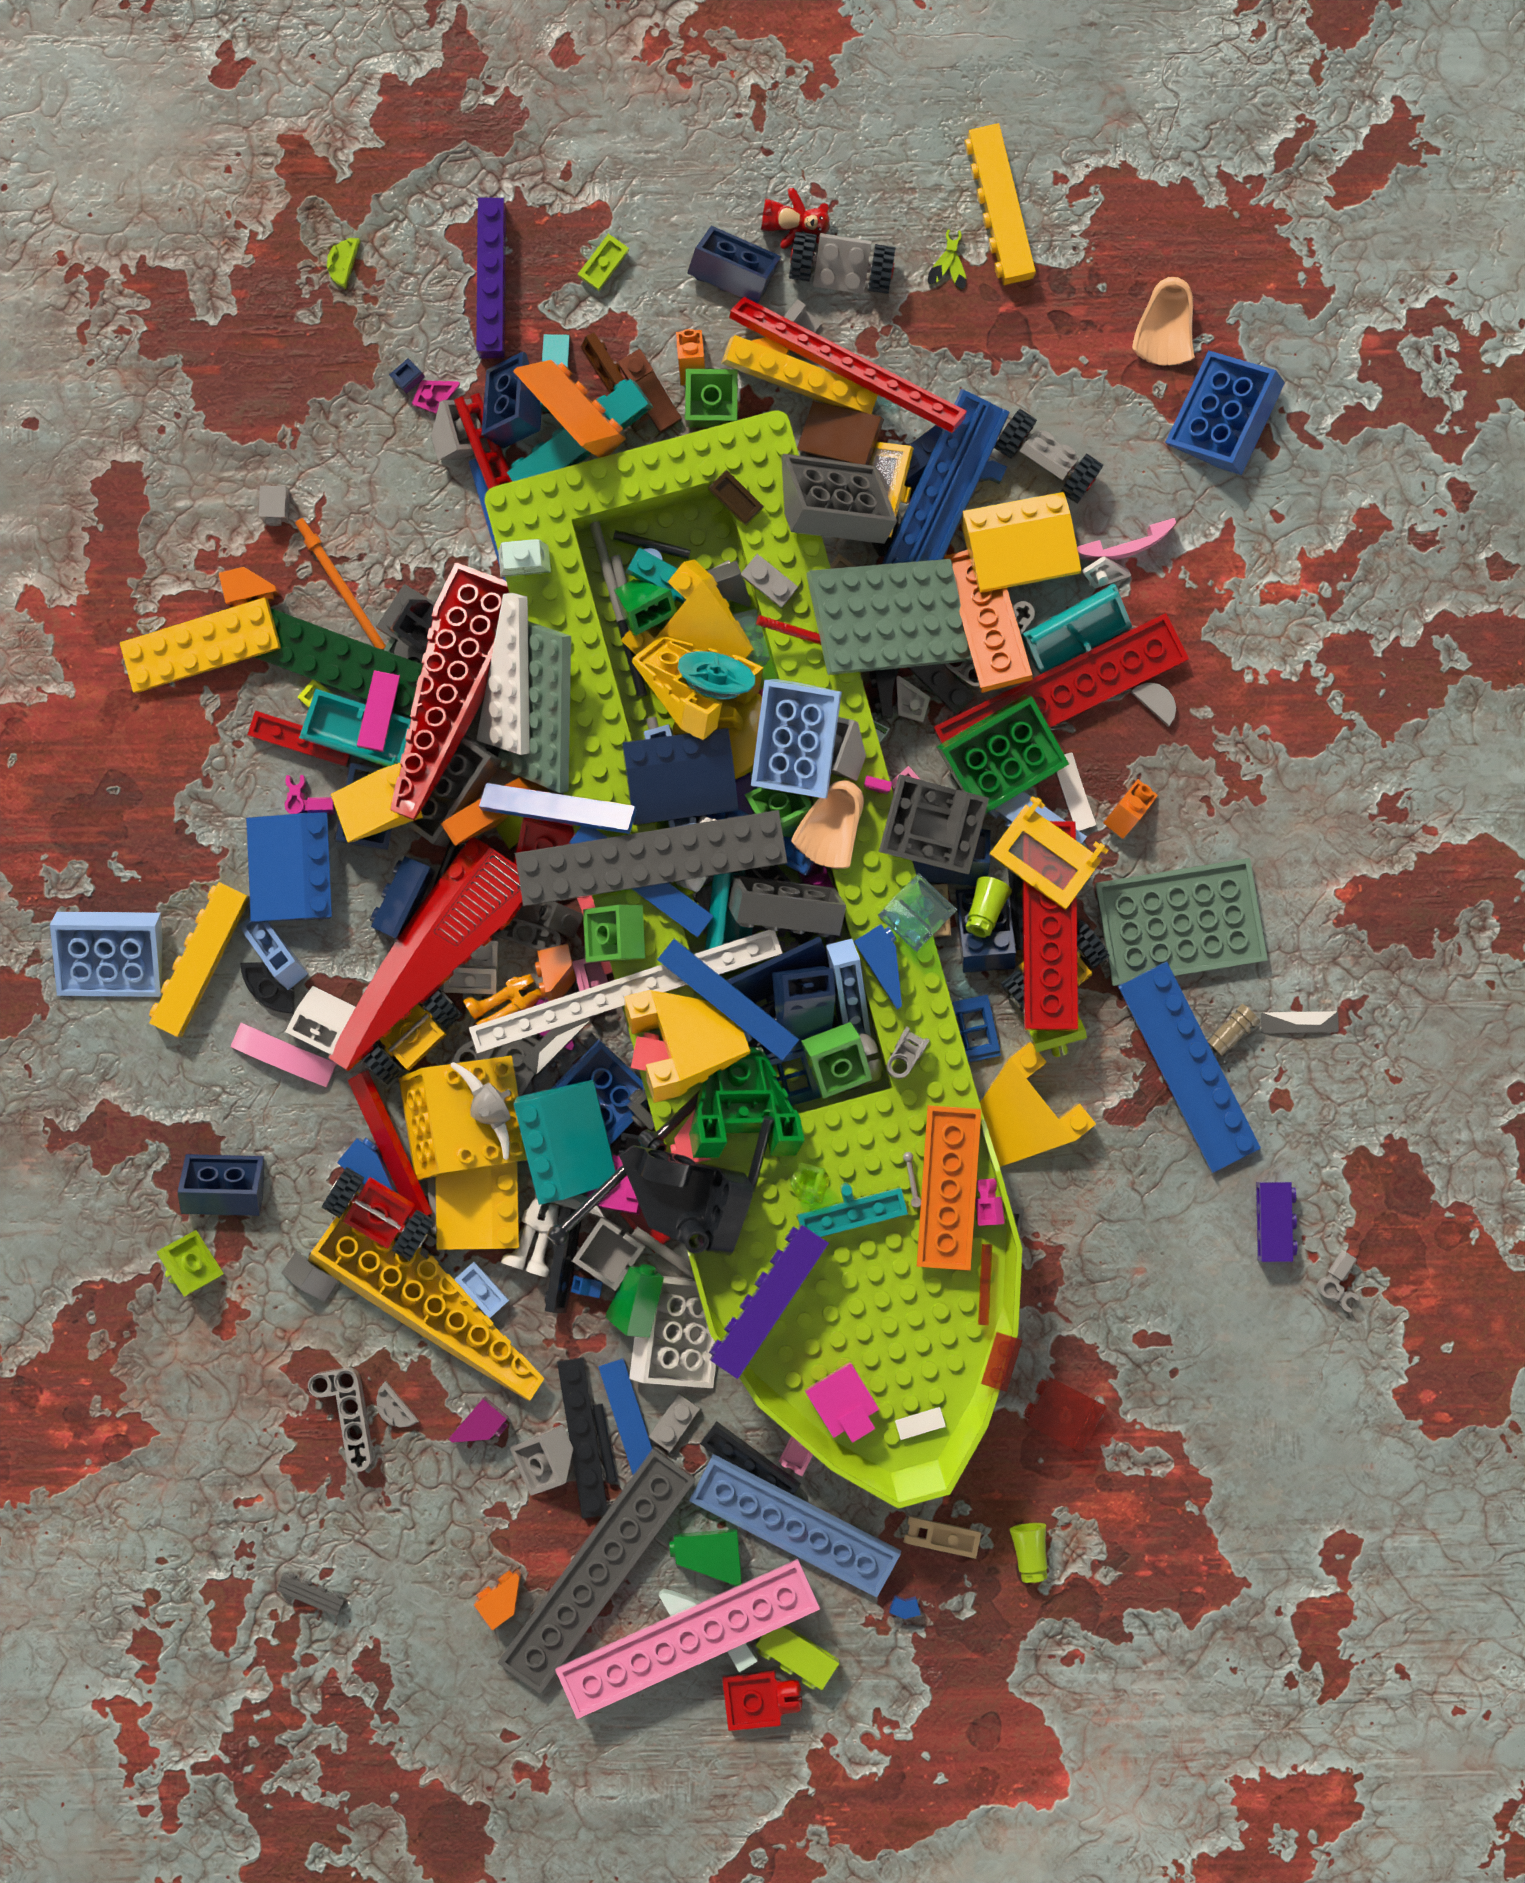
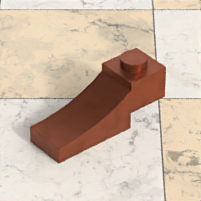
M640 348L618 361V365L627 381L629 379L635 381L654 407L648 411V415L660 434L682 421L680 414Z

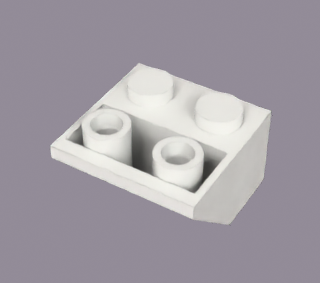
M312 986L297 1007L285 1032L332 1055L336 1042L352 1015L355 1006Z

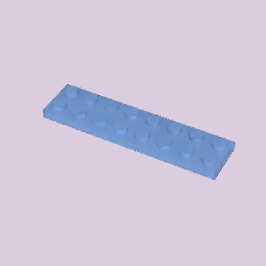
M714 1454L689 1500L875 1597H878L901 1554V1550Z

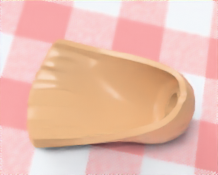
M1168 277L1160 281L1154 288L1133 340V350L1137 356L1144 360L1146 359L1147 362L1160 366L1180 365L1195 358L1192 343L1193 295L1187 282L1178 277Z
M845 780L836 781L831 784L828 790V797H819L795 831L791 840L795 848L816 864L834 869L850 867L857 826L864 806V797L861 789L854 783Z

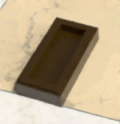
M727 469L708 487V490L745 527L764 509V506Z

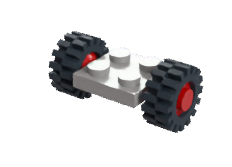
M796 232L791 252L789 279L810 282L814 261V265H816L813 281L814 287L864 294L866 276L871 270L868 291L889 294L890 282L894 271L895 263L893 262L896 247L875 244L871 265L869 257L872 241L821 233L818 253L816 254L817 235Z
M1019 409L1004 428L994 448L1012 459L1021 445H1023L1020 452L1063 480L1068 474L1070 478L1063 486L1061 492H1064L1067 498L1078 504L1086 491L1090 489L1104 465L1086 453L1075 468L1074 466L1080 458L1076 455L1075 450L1068 445H1061L1054 440L1052 434L1045 430L1041 431L1038 428L1029 437L1028 435L1036 424L1037 419Z

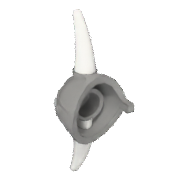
M454 1062L451 1063L450 1066L463 1077L474 1096L470 1109L471 1117L479 1122L491 1125L501 1143L503 1158L507 1160L509 1158V1136L505 1122L511 1118L504 1098L511 1095L510 1090L507 1089L504 1092H500L489 1082L483 1085L470 1071Z

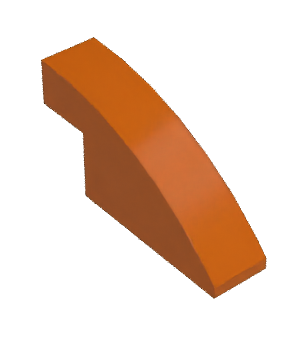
M522 777L504 785L549 792L546 787ZM479 799L443 821L441 825L456 846L497 827L510 815L482 811L479 807L481 801Z

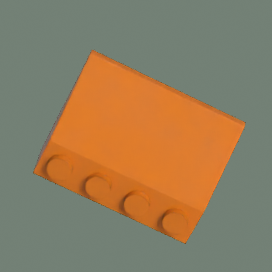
M552 360L517 367L513 371L584 449L599 458L609 456L626 440L620 433L623 430L620 424L614 418L610 421L603 414L606 412V409L596 399L592 402L586 396L589 393L588 389L580 381L575 383L570 378L573 373L562 362L558 365Z

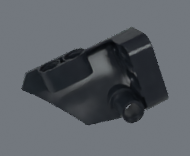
M632 1145L619 1155L648 1227L684 1243L686 1249L691 1253H700L704 1250L728 1256L733 1253L753 1195L752 1184L744 1172L695 1163L691 1158L684 1155ZM698 1234L696 1238L690 1239L693 1235Z

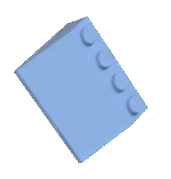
M779 679L764 680L751 786L820 798L828 797L842 692Z
M56 912L50 923L57 996L161 997L163 948L161 913Z

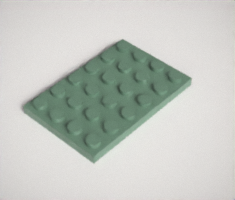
M951 559L810 570L806 574L828 675L966 662L972 659L959 612L961 604Z
M528 621L530 753L519 755L499 748L498 758L502 760L499 768L556 792H567L569 789L571 636Z
M1250 858L1095 883L1105 947L1110 954L1107 959L1112 986L1125 983L1164 962H1168L1174 976L1268 961Z

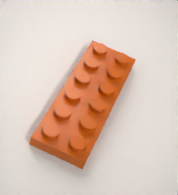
M968 550L944 556V559H951L961 604L959 612L981 693L1033 680L1007 588L980 593Z
M927 1105L917 1267L971 1271L981 1109Z

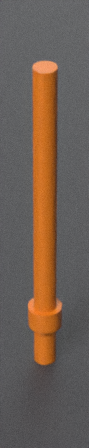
M300 518L295 522V525L304 537V543L308 550L313 551L374 647L384 650L386 647L385 643L324 551L319 536L312 532L304 518Z

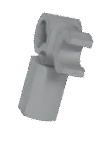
M1341 1250L1328 1271L1330 1273L1328 1277L1321 1278L1318 1281L1317 1290L1322 1296L1331 1301H1339V1305L1343 1310L1352 1312V1309L1346 1305L1347 1299L1352 1297L1359 1301L1360 1298L1353 1292H1344L1345 1288L1339 1283L1345 1280L1357 1259Z

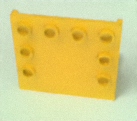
M512 1056L456 1063L475 1075L483 1085L489 1082L500 1092H504L507 1089L510 1090L511 1095L504 1098L511 1118L505 1122L509 1136V1158L507 1160L503 1158L501 1143L491 1125L479 1122L471 1117L470 1109L474 1096L466 1081L450 1066L451 1064L421 1068L399 1078L413 1170L418 1180L428 1179L448 1172L527 1160L513 1104L518 1097Z

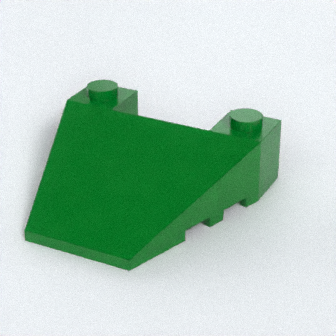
M749 1047L750 1054L724 1070L719 1069L701 1083L689 1133L693 1158H719L727 1144L726 1133H759L764 1116L774 1118L768 1141L770 1156L797 1155L805 1141L801 1118L797 1110H793L789 1103L785 1088L782 1089L776 1079L777 1074L762 1047Z

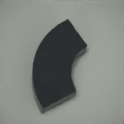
M264 962L240 963L243 980L250 993L259 1002L278 1012L295 1013L293 987L287 990L282 984L277 982Z

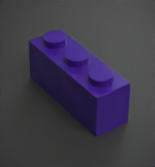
M1256 1182L1257 1261L1293 1262V1256H1297V1241L1293 1240V1229L1297 1228L1296 1214H1292V1203H1296V1188L1292 1187V1182Z

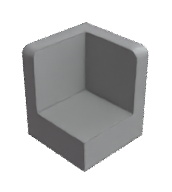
M798 299L784 316L814 333L821 326V322L808 313L806 305Z

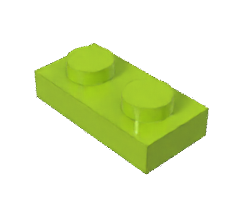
M608 233L580 270L578 277L599 292L628 254L629 248Z

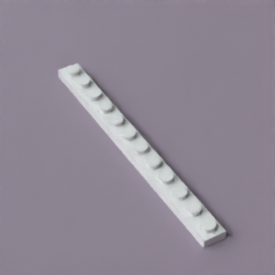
M767 930L694 955L715 972L722 974L781 955L782 951L776 932ZM662 964L469 1027L476 1052L480 1053L624 1006V996L647 990L667 992L688 984Z

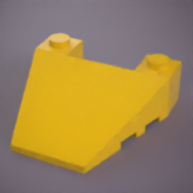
M695 559L683 562L668 581L686 601L662 631L655 625L636 636L629 629L621 639L636 655L661 635L692 643L694 649L707 652L709 648L718 650L717 653L731 658L732 655H737L747 659L754 651L738 620H735L728 608L730 606L726 598L723 599L716 586L718 584L714 577Z
M661 635L633 657L632 663L680 729L704 740L718 727L722 702L693 690L678 670V662L683 655L702 650L694 649L692 643ZM711 648L708 649V652L717 653L718 651ZM732 655V658L742 662L755 675V686L748 692L741 693L736 698H733L737 702L746 704L759 693L764 667L741 656Z
M654 990L624 996L625 1014L631 1033L636 1034L659 1028L669 1059L646 1065V1080L654 1103L683 1095L687 1092L688 1088L698 1082L706 1081L708 1076L719 1069L724 1070L750 1054L743 1029L707 1000Z
M1031 1042L1026 1043L1006 1060L987 1092L980 1100L981 1110L999 1167L1076 1141L1096 1125L1080 1103L1074 1105L1061 1117L1057 1118L1030 1084L1027 1078L1047 1063L1042 1055L1036 1052Z

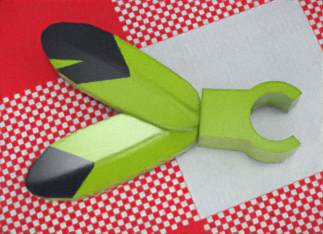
M948 229L945 236L947 241L946 251L931 268L928 274V284L933 285L939 282L949 268L954 284L963 290L966 286V275L956 253L957 245L961 239V231H958V238L956 240H951L949 238L950 229Z

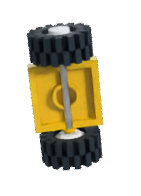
M1081 919L1077 921V980L1079 986L1092 975V972L1084 962L1094 969L1110 956L1104 944L1101 943L1092 929ZM1022 962L1020 965H1018V967L1023 972ZM1016 970L1001 982V986L1020 1011L1024 1013L1023 975Z
M440 989L422 1003L426 1010L419 1004L415 1005L410 1010L412 1013L405 1020L400 1019L390 1028L392 1032L388 1036L379 1039L386 1046L385 1049L376 1041L373 1044L374 1048L361 1059L385 1084L389 1085L403 1072V1069L393 1056L407 1070H410L447 1035L433 1018H436L440 1024L448 1029L462 1016L459 1009Z

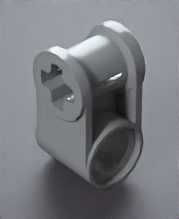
M906 1026L887 1062L886 1069L888 1074L894 1079L906 1077L915 1062L920 1058L929 1039H922L910 1032V1028ZM900 1059L905 1062L906 1071L904 1073L897 1074L892 1070L891 1065L894 1060Z

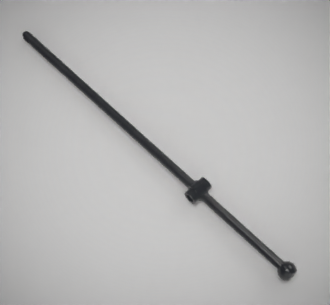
M755 1038L748 1042L749 1047H759L761 1045ZM699 1091L657 1132L648 1129L642 1131L638 1137L641 1147L666 1151L667 1145L664 1143V1139L695 1110ZM623 1165L561 1225L550 1227L547 1236L556 1246L565 1244L568 1240V1232L627 1176Z

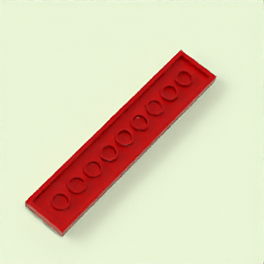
M1165 613L1034 677L1033 680L1026 681L934 726L933 729L942 744L1025 694L1033 697L1049 728H1052L1188 661L1189 657L1169 617Z

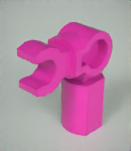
M290 775L286 776L285 783L289 788V792L287 793V800L284 806L289 814L307 812L335 815L336 808L332 797H311L305 800V794L302 793L306 786L305 776L300 775V782L297 785H292V777Z

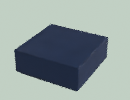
M409 358L389 374L392 380L406 394L425 378L424 374Z

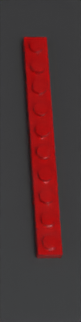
M743 297L730 310L729 318L951 433L957 429L966 417V410L746 297Z

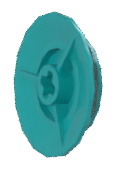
M695 651L687 653L679 659L678 670L686 679L688 685L704 696L715 699L736 698L741 693L748 692L755 686V675L751 669L742 662L727 655Z

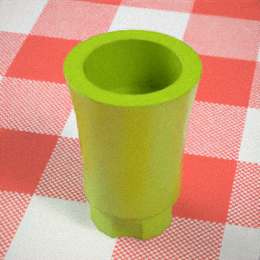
M980 877L977 879L974 899L967 917L966 930L982 938L990 936L1004 904L1012 893L1011 888L1006 883L992 877Z
M1027 1523L1011 1527L1009 1530L1014 1542L1022 1582L1036 1583L1044 1581V1579H1047L1046 1569L1048 1568L1045 1541L1046 1524Z

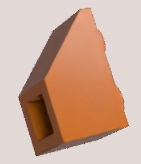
M686 329L682 332H676L681 386L686 385V369H705L702 330Z
M245 567L219 573L225 603L229 607L239 606L264 597L268 599V602L274 600V596L280 595L275 585Z
M1137 779L1107 816L1103 824L1124 839L1158 795L1148 785Z
M568 944L537 951L539 961L535 962L538 977H543V982L539 983L542 998L547 997L548 1001L563 997L576 981L572 963L573 958Z
M519 1569L514 1573L510 1570L497 1579L499 1581L498 1585L492 1589L487 1586L476 1595L478 1600L475 1601L474 1606L492 1631L513 1616L516 1611L521 1580Z

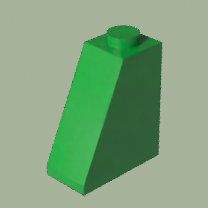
M636 579L614 589L620 613L633 635L637 636L674 616L677 612L670 589Z
M641 1264L640 1267H629L606 1312L605 1318L626 1336L650 1338L664 1277L655 1271L656 1268L651 1265Z
M737 1529L674 1534V1541H669L670 1557L676 1558L677 1565L735 1586L742 1584Z

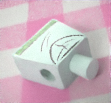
M534 539L501 543L498 550L501 577L551 573L549 546L541 540Z

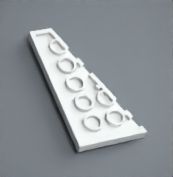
M507 593L503 594L477 741L519 755L530 753L528 607L526 596Z

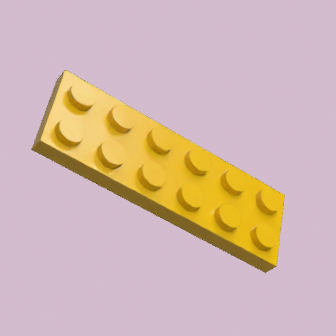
M265 597L120 642L134 693L281 649L270 605Z

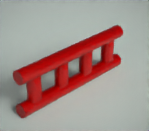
M480 393L470 396L472 403L467 405L463 396L454 399L488 490L498 485L513 482L507 474L509 468L501 447L487 439L491 452L485 453L480 441L481 438H485L481 435L482 428L476 429L470 414L476 413L482 426L484 403ZM496 462L500 477H494L489 463Z

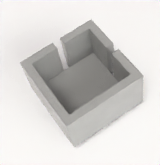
M601 1217L572 1262L616 1291L629 1269L626 1267L627 1264L633 1266L646 1245L629 1233L622 1236L620 1233L623 1229L607 1218Z

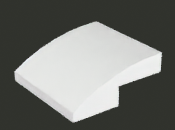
M492 939L487 945H481L471 954L472 958L465 965H459L453 971L454 975L444 983V992L496 994L499 939Z

